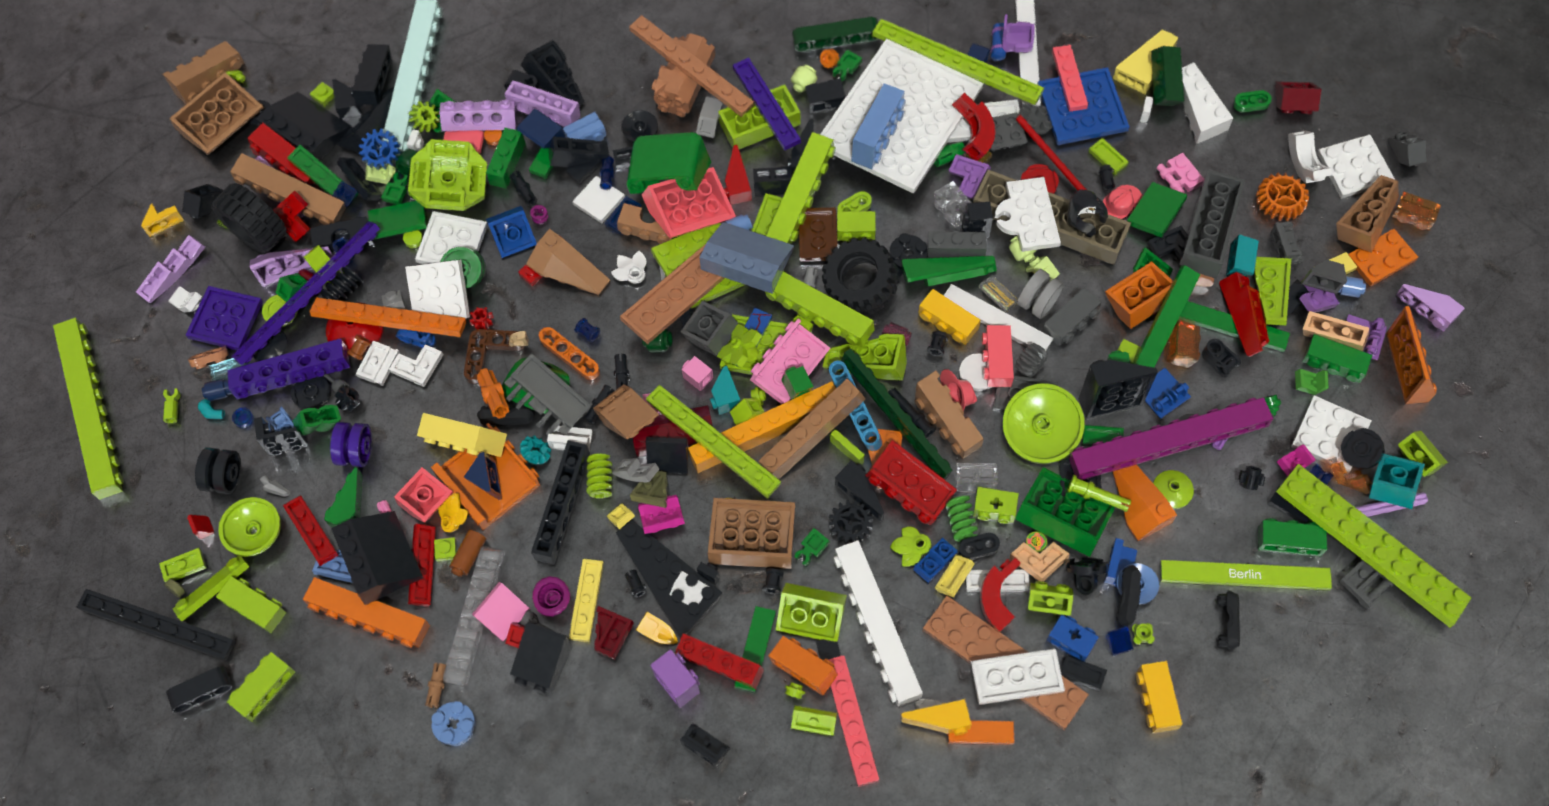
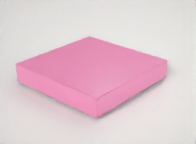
M499 582L472 615L496 637L504 641L507 638L511 623L518 624L530 608L504 584Z

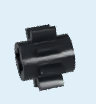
M344 386L334 395L337 398L335 403L341 410L348 409L351 412L360 404L358 400L359 394L354 388H346Z
M1246 466L1245 471L1240 470L1238 479L1242 483V487L1248 490H1257L1258 485L1264 486L1266 477L1264 476L1265 474H1261L1262 469L1255 466Z

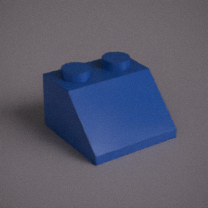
M522 206L486 219L502 258L537 245Z

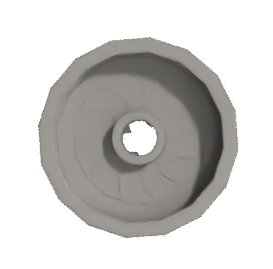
M1039 269L1024 287L1017 304L1025 310L1032 308V314L1039 319H1043L1058 300L1065 284L1057 278L1050 280V274Z

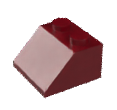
M1275 81L1277 107L1283 113L1301 111L1303 114H1312V111H1319L1322 89L1312 82Z

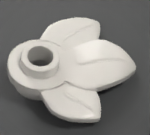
M640 251L635 253L632 259L618 255V268L611 273L619 281L628 280L633 284L640 283L645 278L646 258Z

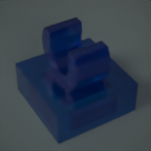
M341 181L332 196L343 201L345 207L348 208L358 191Z

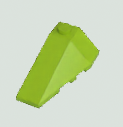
M904 334L879 335V338L867 340L862 348L850 344L830 348L825 355L822 366L824 369H829L832 362L841 361L844 353L851 348L855 353L859 354L865 366L873 371L875 378L903 381L907 364Z

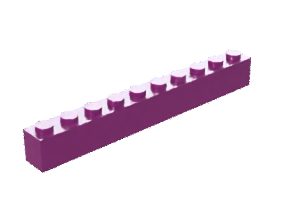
M1251 398L1243 404L1233 403L1222 410L1212 409L1204 415L1195 414L1183 421L1179 419L1174 420L1162 427L1161 425H1156L1148 431L1142 432L1139 430L1127 437L1117 436L1106 443L1100 441L1094 443L1092 447L1085 449L1084 447L1076 448L1071 452L1069 461L1077 478L1084 480L1270 426L1273 417L1264 398Z

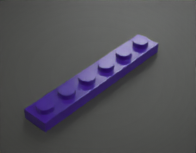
M748 57L733 64L734 72L784 151L800 144L801 138L750 58Z

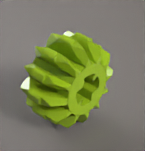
M419 101L417 105L411 106L412 111H409L408 115L412 118L408 122L415 123L412 127L413 129L419 127L420 132H423L425 129L428 133L431 131V128L435 129L437 127L436 123L440 119L436 117L439 111L434 112L433 110L435 105L429 107L428 101L424 105Z

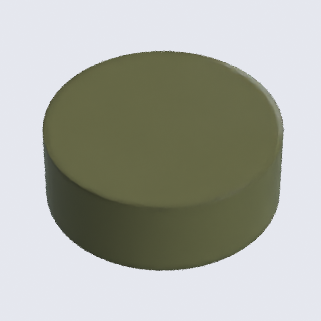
M169 579L164 584L178 598L185 593V590L173 579Z

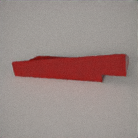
M1236 272L1221 280L1219 284L1247 356H1253L1263 351L1262 347L1268 344L1269 337L1259 291L1250 287L1248 277Z

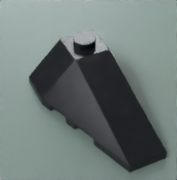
M554 40L526 54L521 67L528 75L535 76L538 85L546 92L579 103V106L585 103L577 83L573 80L572 70L568 68L567 58Z
M394 87L384 92L380 96L378 105H372L370 107L371 110L358 119L359 123L353 128L351 127L337 143L340 147L359 153L363 151L359 147V145L364 144L361 139L368 138L367 132L372 135L373 129L378 133L380 129L384 130Z

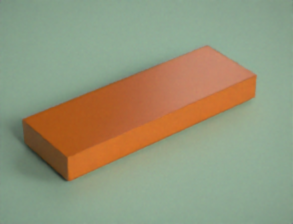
M971 721L972 725L967 730V733L957 736L954 733L948 734V743L1014 745V721Z

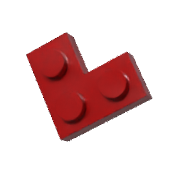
M293 191L273 211L284 222L288 235L296 242L310 228L297 215L308 203L296 191Z

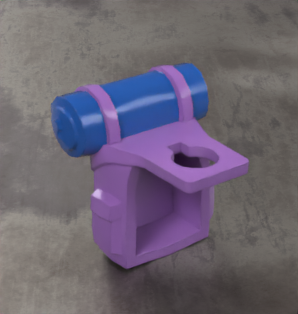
M1005 14L1004 23H996L993 26L992 47L990 50L991 59L1002 61L1005 59L1007 52H1032L1035 36L1034 24L1021 21L1007 24L1008 15Z

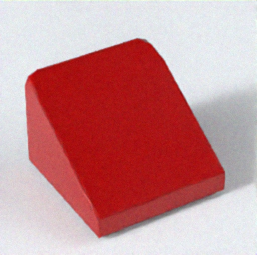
M188 515L187 519L192 532L199 539L214 534V529L208 516Z

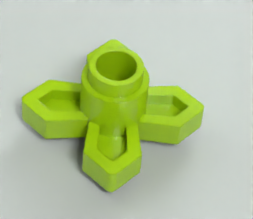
M737 324L731 333V342L723 346L717 355L722 361L731 362L736 367L742 368L746 362L751 363L758 357L759 351L756 345L762 338V334Z

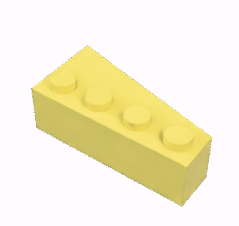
M423 413L417 436L425 438L424 442L436 445V441H439L438 446L450 448V445H453L452 449L464 452L466 448V453L478 456L479 452H485L486 454L501 457L507 434Z

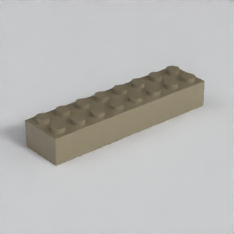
M987 170L973 203L990 201L994 220H1010L1005 215L994 218L995 211L1001 202L1009 199L1006 183L1018 180ZM1048 192L1061 241L1060 245L1114 265L1131 223L1109 214L1106 222L1102 223L1099 213L1080 214L1081 220L1085 223H1091L1096 229L1094 236L1091 238L1087 237L1086 233L1074 229L1067 223V210L1070 200Z

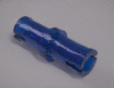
M610 156L602 159V168L599 171L601 177L600 188L603 190L611 189V182L614 177V159Z

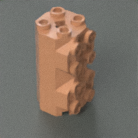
M691 33L687 34L685 38L684 36L674 37L673 40L708 67L711 66L715 57V47L712 44L709 46L704 37ZM665 58L668 65H661L659 76L652 84V90L655 91L654 101L658 104L660 111L685 117L686 113L690 112L701 86Z

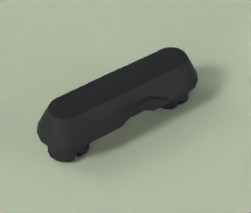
M482 406L481 410L477 413V417L483 425L487 423L490 425L528 424L534 418L533 409L523 406L519 410L517 408L509 409L505 417L498 419L492 416L489 406Z
M1130 565L1122 570V596L1116 619L1123 626H1130L1135 621L1140 600L1141 573L1134 565Z
M1228 590L1226 594L1219 593L1217 595V604L1220 607L1227 606L1229 614L1227 634H1219L1218 646L1220 648L1228 647L1229 650H1233L1240 646L1239 595Z

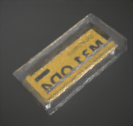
M994 276L980 283L979 288L1004 312L1018 305V299Z

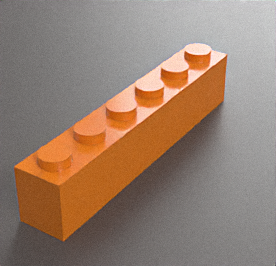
M315 577L302 599L308 605L307 608L319 613L321 610L326 612L325 615L337 620L340 617L345 619L344 622L351 626L361 625L363 630L374 634L375 631L382 633L381 636L390 641H393L395 638L401 641L400 644L408 648H412V646L420 648L430 627V624L424 618L379 601H373L365 605L357 593Z

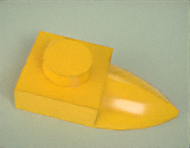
M649 612L644 614L635 629L637 632L658 643L676 644L678 642L671 627Z

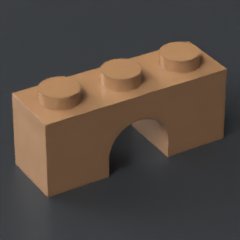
M623 204L617 221L619 232L624 235L638 236L643 240L657 241L659 244L674 239L669 238L656 221L653 223L642 221L643 213L641 207Z

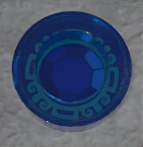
M245 407L238 408L232 415V421L239 428L250 426L254 420L252 412Z

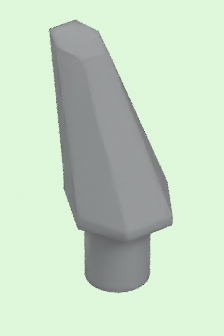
M267 475L260 478L264 485V491L283 497L291 494L290 491L276 482V480L271 481Z

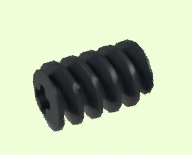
M343 267L341 269L342 273H337V279L333 278L331 280L332 284L327 283L325 285L326 289H322L320 293L325 299L341 301L340 297L348 298L345 294L346 291L351 294L353 293L350 288L351 286L358 288L356 281L363 283V280L354 271Z

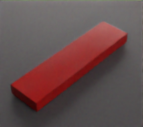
M301 495L283 505L320 566L339 556Z
M416 523L413 528L412 552L424 578L409 584L408 604L428 607L431 603L435 526Z

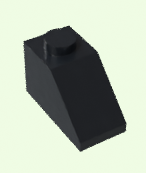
M333 79L335 109L339 118L346 119L362 116L361 108H364V105H356L354 97L351 96V88L337 79Z
M205 184L186 190L184 192L182 212L189 214L192 218H201L210 214L212 202L223 192V189Z

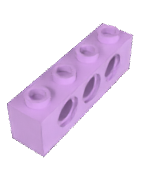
M512 81L505 92L506 100L515 101L516 111L529 115L534 109H537L563 127L579 120L581 117L578 102L516 81Z
M484 100L482 102L464 101L455 103L453 101H446L440 105L442 131L504 130V128L516 130L515 101L502 100L500 102H491ZM475 113H480L482 115L476 116Z

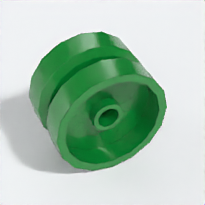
M456 247L448 250L443 255L440 262L461 260L462 265H465L464 268L466 270L463 271L466 289L475 287L484 278L486 273L484 258L473 248Z

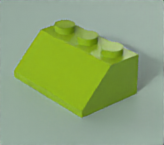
M785 583L781 592L776 631L838 642L847 595Z

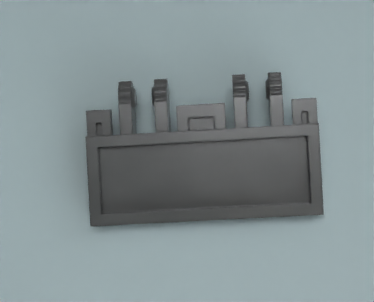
M532 353L504 382L510 389L518 383L517 387L506 398L509 402L516 397L521 389L527 393L517 403L516 408L518 410L532 396L534 398L528 405L537 413L542 415L546 409L549 410L537 423V426L540 428L551 416L557 420L547 429V435L552 434L561 423L563 425L558 431L566 435L591 407L585 399Z

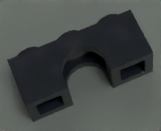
M356 217L351 220L337 221L333 224L310 228L313 248L317 245L320 247L328 246L332 254L337 253L336 245L338 241L343 238L351 239L368 222L367 217ZM373 240L367 241L363 246L374 245Z

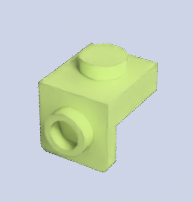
M366 163L365 180L388 184L395 174V167L386 164L387 169L380 166V169L377 170L374 166L371 168Z
M1047 256L1034 257L1029 261L1030 265L1025 269L1027 272H1033L1034 274L1039 269H1042L1050 274V280L1060 274Z

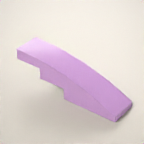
M188 235L178 250L173 248L163 263H156L136 293L147 302L152 303L184 274L201 254L205 246L194 237Z

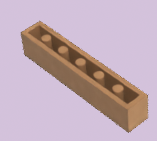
M241 153L230 171L236 183L242 186L246 184L256 193H265L271 200L276 202H282L293 191H296L308 203L302 210V213L309 218L315 217L319 219L324 225L339 221L346 210L343 201Z
M846 379L758 462L777 479H780L866 398Z

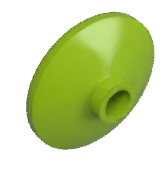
M1176 470L1164 471L1153 482L1166 497L1173 509L1186 506L1193 497V484L1182 472ZM1171 485H1176L1178 489H1173Z

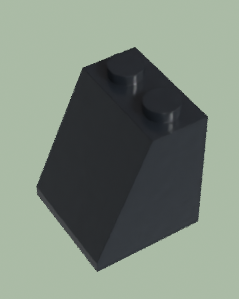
M527 622L510 672L514 683L526 687V685L533 686V690L541 694L546 692L552 694L572 649L567 636Z

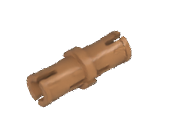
M434 663L431 681L427 685L429 690L425 706L439 708L441 692L445 688L443 682L447 665Z

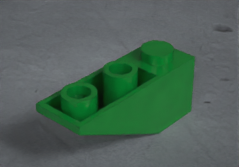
M356 467L347 475L346 483L337 492L332 506L326 510L324 520L330 527H335L350 519L361 517L363 475Z

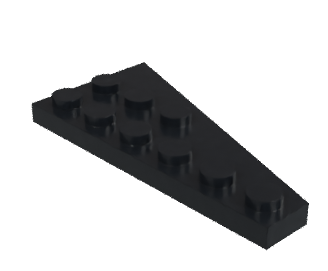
M631 519L616 534L681 639L683 633L688 635L723 593L649 533L645 534L644 529ZM682 571L688 574L685 579L688 586L693 587L697 585L698 580L709 586L702 589L701 595L703 598L699 604L696 602H692L689 605L683 603L684 592L680 589L674 590L672 596L669 595Z

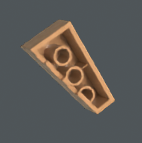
M224 41L207 50L206 55L202 57L196 56L192 58V62L185 66L180 64L176 67L177 70L171 73L167 71L163 73V76L175 95L187 104L224 72L236 71L245 63L239 52Z
M1380 175L1336 223L1338 240L1372 253L1399 198L1398 181Z
M934 371L917 383L915 404L920 410H924L928 421L932 425L935 424L941 437L949 441L953 452L964 459L982 447L984 438L969 417L964 418V411L959 402H953L949 393L951 392L947 385H941L938 380L940 375L937 371Z

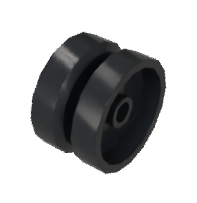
M205 447L198 456L195 467V483L200 491H216L223 494H231L235 491L241 475V458L239 453L235 450L221 451L218 448Z

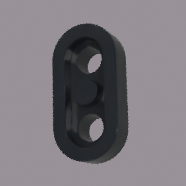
M984 533L966 538L960 543L959 554L971 560L995 554L999 549L1000 540L993 533ZM991 543L992 547L988 548L985 544ZM971 548L973 552L968 553L965 549Z

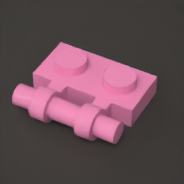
M1184 153L1168 160L1166 164L1168 168L1162 163L1157 166L1161 178L1166 179L1170 184L1169 188L1184 193L1185 191L1182 188L1184 187L1190 192L1203 183L1204 178Z

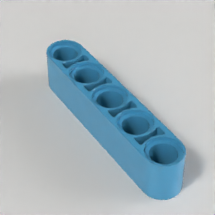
M838 360L832 362L829 366V373L836 387L840 386L846 379L856 387L845 363ZM837 370H844L842 374L835 375ZM863 401L858 408L850 413V416L865 447L870 451H877L882 446V438ZM864 419H867V420H868V423H867L866 425H864V426H860V425H859V423H860L862 420H864ZM870 437H877L875 442L868 443Z

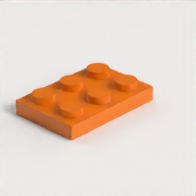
M1395 229L1379 237L1372 253L1358 248L1348 254L1357 266L1356 271L1370 287L1418 259L1417 254Z

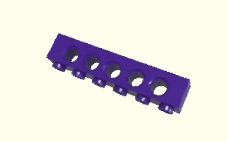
M337 339L227 370L229 390L236 399L246 398L254 394L264 393L272 389L285 387L286 385L350 368L348 348L342 339Z

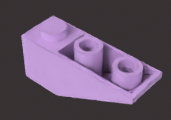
M1403 284L1396 294L1404 303L1410 305L1418 314L1427 318L1435 327L1443 332L1465 309L1448 295Z

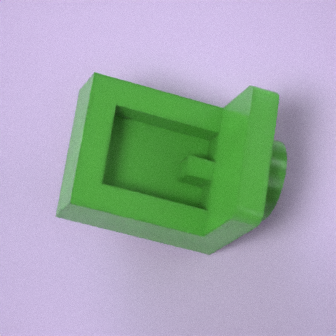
M1303 369L1295 371L1296 390L1312 395L1327 390L1329 388L1328 371L1322 370L1318 373Z

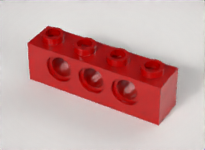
M684 633L675 651V654L678 652L684 660L754 689L757 688L764 669L759 664Z

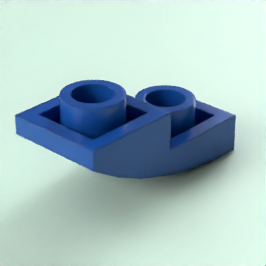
M942 538L914 566L913 570L929 583L953 559L958 550Z

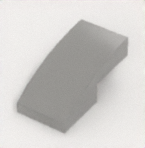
M637 458L623 459L614 469L613 474L630 481L650 482L659 471L656 463L641 464Z

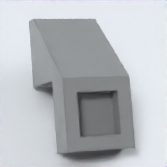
M706 96L698 120L697 134L711 138L715 137L719 119L718 111L722 110L724 105L719 99Z

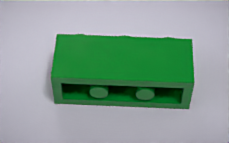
M504 128L486 171L489 184L505 189L509 186L511 181L510 175L515 171L526 144L523 134L518 130Z
M1314 334L1308 343L1302 362L1312 368L1326 370L1331 375H1339L1348 381L1361 383L1367 374L1372 355Z
M1268 518L1263 520L1258 526V550L1321 557L1327 551V531L1316 523L1299 524L1293 520L1279 522L1277 519Z

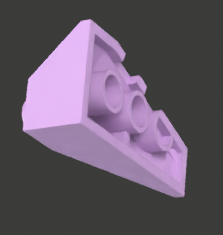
M321 247L331 259L333 254L329 247ZM313 248L259 255L250 260L249 266L262 287L279 281L280 277L298 273L301 269H310L311 266L303 256Z

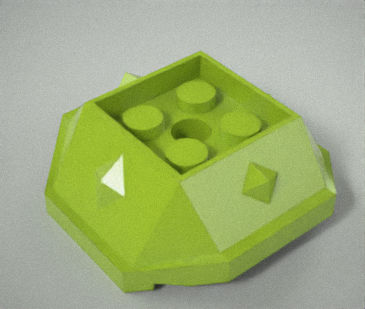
M431 139L424 148L411 158L408 194L427 209L464 211L485 199L487 162L470 142Z

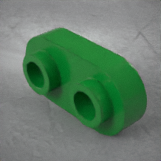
M1264 90L1243 92L1236 95L1233 106L1240 112L1264 110L1269 107L1272 97Z

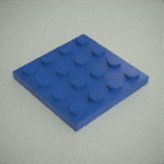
M1108 67L1079 73L1088 102L1087 109L1069 112L1059 77L1037 82L1039 86L1044 87L1041 99L1046 108L1048 120L1051 122V129L1057 145L1129 131L1130 126Z

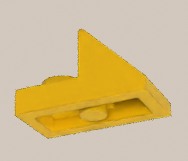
M151 204L141 226L148 236L151 237L184 221L175 205L159 213L155 206Z

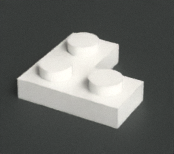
M424 345L416 360L398 353L389 371L425 387L443 357V353L428 345Z

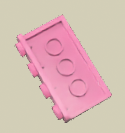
M799 318L795 323L791 321L785 329L787 333L784 336L780 335L776 339L774 349L771 350L769 348L762 357L764 361L761 364L757 363L751 370L753 375L750 381L780 404H784L791 399L781 381L785 371L791 367L799 368L803 366L809 376L830 350L829 346L800 325L801 320Z

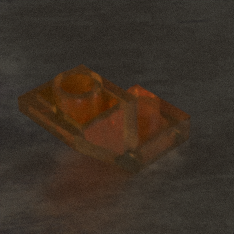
M1337 457L1329 459V466L1338 484L1364 494L1370 493L1369 486L1372 483L1368 474L1363 475L1360 469L1348 473L1343 461L1339 462Z

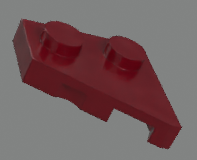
M598 606L596 610L598 620L595 628L597 637L594 650L615 660L634 622L631 619Z

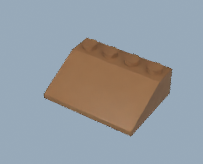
M224 72L169 119L182 136L209 155L264 107Z
M713 498L708 545L709 563L791 569L795 502Z

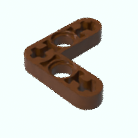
M474 330L469 337L464 367V376L467 382L471 384L478 383L476 375L485 367L487 349L520 351L526 346H509V340L507 341V337L519 331ZM482 336V339L479 340L480 347H477L476 339ZM501 336L503 341L500 344L493 343L495 337ZM474 353L481 354V358L478 360H472L471 356ZM473 366H475V371L477 374H474V377H471L470 374L473 373Z

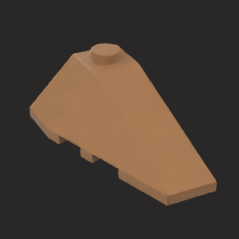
M551 229L538 241L526 263L528 267L542 277H549L558 280L560 283H567L599 295L610 283L608 277Z

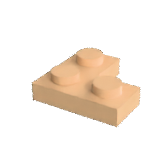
M1023 542L1010 554V559L1013 560L1016 557L1021 562L1019 566L1038 581L1044 582L1069 559V553L1053 542L1039 554Z

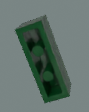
M1161 46L1152 50L1151 60L1155 105L1175 106L1184 102L1181 47Z

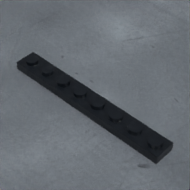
M85 589L76 606L81 611L227 661L236 643L235 640L89 589Z

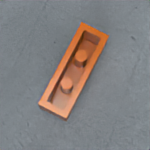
M782 636L768 655L772 664L822 696L838 676L834 668L835 665L828 659L821 660L816 652L810 648L807 650L802 648L801 644L794 638L788 639Z

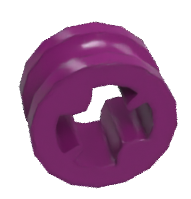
M536 205L531 209L530 214L534 223L543 224L548 220L547 209L544 206Z

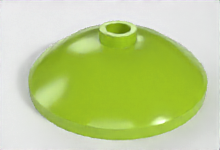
M257 497L241 499L232 504L221 517L218 528L219 538L224 547L231 553L238 556H254L267 550L276 541L281 528V518L277 509L265 499ZM257 529V532L252 534V531Z

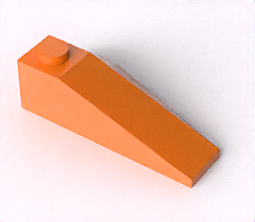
M1137 465L1112 471L1119 495L1131 500L1130 505L1121 504L1129 507L1128 511L1124 512L1125 522L1137 542L1173 523L1177 516L1176 512L1166 497Z

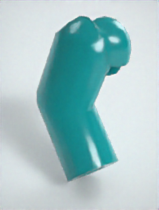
M203 399L198 403V410L206 419L225 418V410L213 409L208 399Z

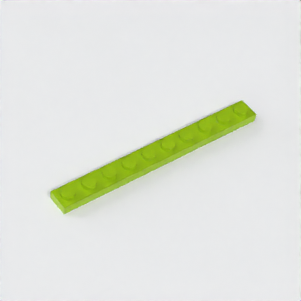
M883 19L879 21L872 32V36L883 41L886 39L891 40L1033 105H1036L1044 92V87Z

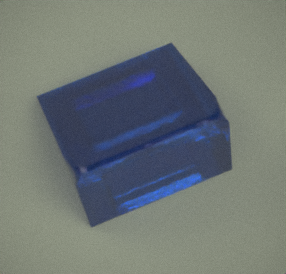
M1128 627L1109 631L1106 634L1113 656L1134 650Z

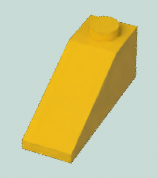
M965 699L901 713L900 717L903 723L947 734L954 733L956 736L967 733V730L972 725Z

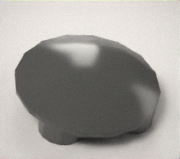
M1023 104L1019 111V116L1022 115L1038 134L1049 132L1052 125L1048 120L1046 108L1042 105L1038 107Z

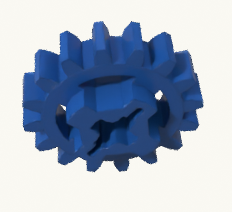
M373 129L372 135L367 132L368 138H362L361 140L364 144L359 145L363 150L359 152L363 157L362 160L369 167L372 168L374 166L377 170L380 169V166L387 169L386 164L393 166L392 160H398L395 155L400 154V151L397 149L400 146L396 142L397 138L390 131L385 133L383 129H380L379 133Z

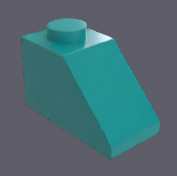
M725 366L711 390L712 398H709L713 410L717 409L719 415L730 412L741 402L729 369Z

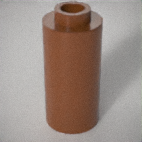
M468 530L449 565L454 575L459 577L468 575L487 538L474 530Z

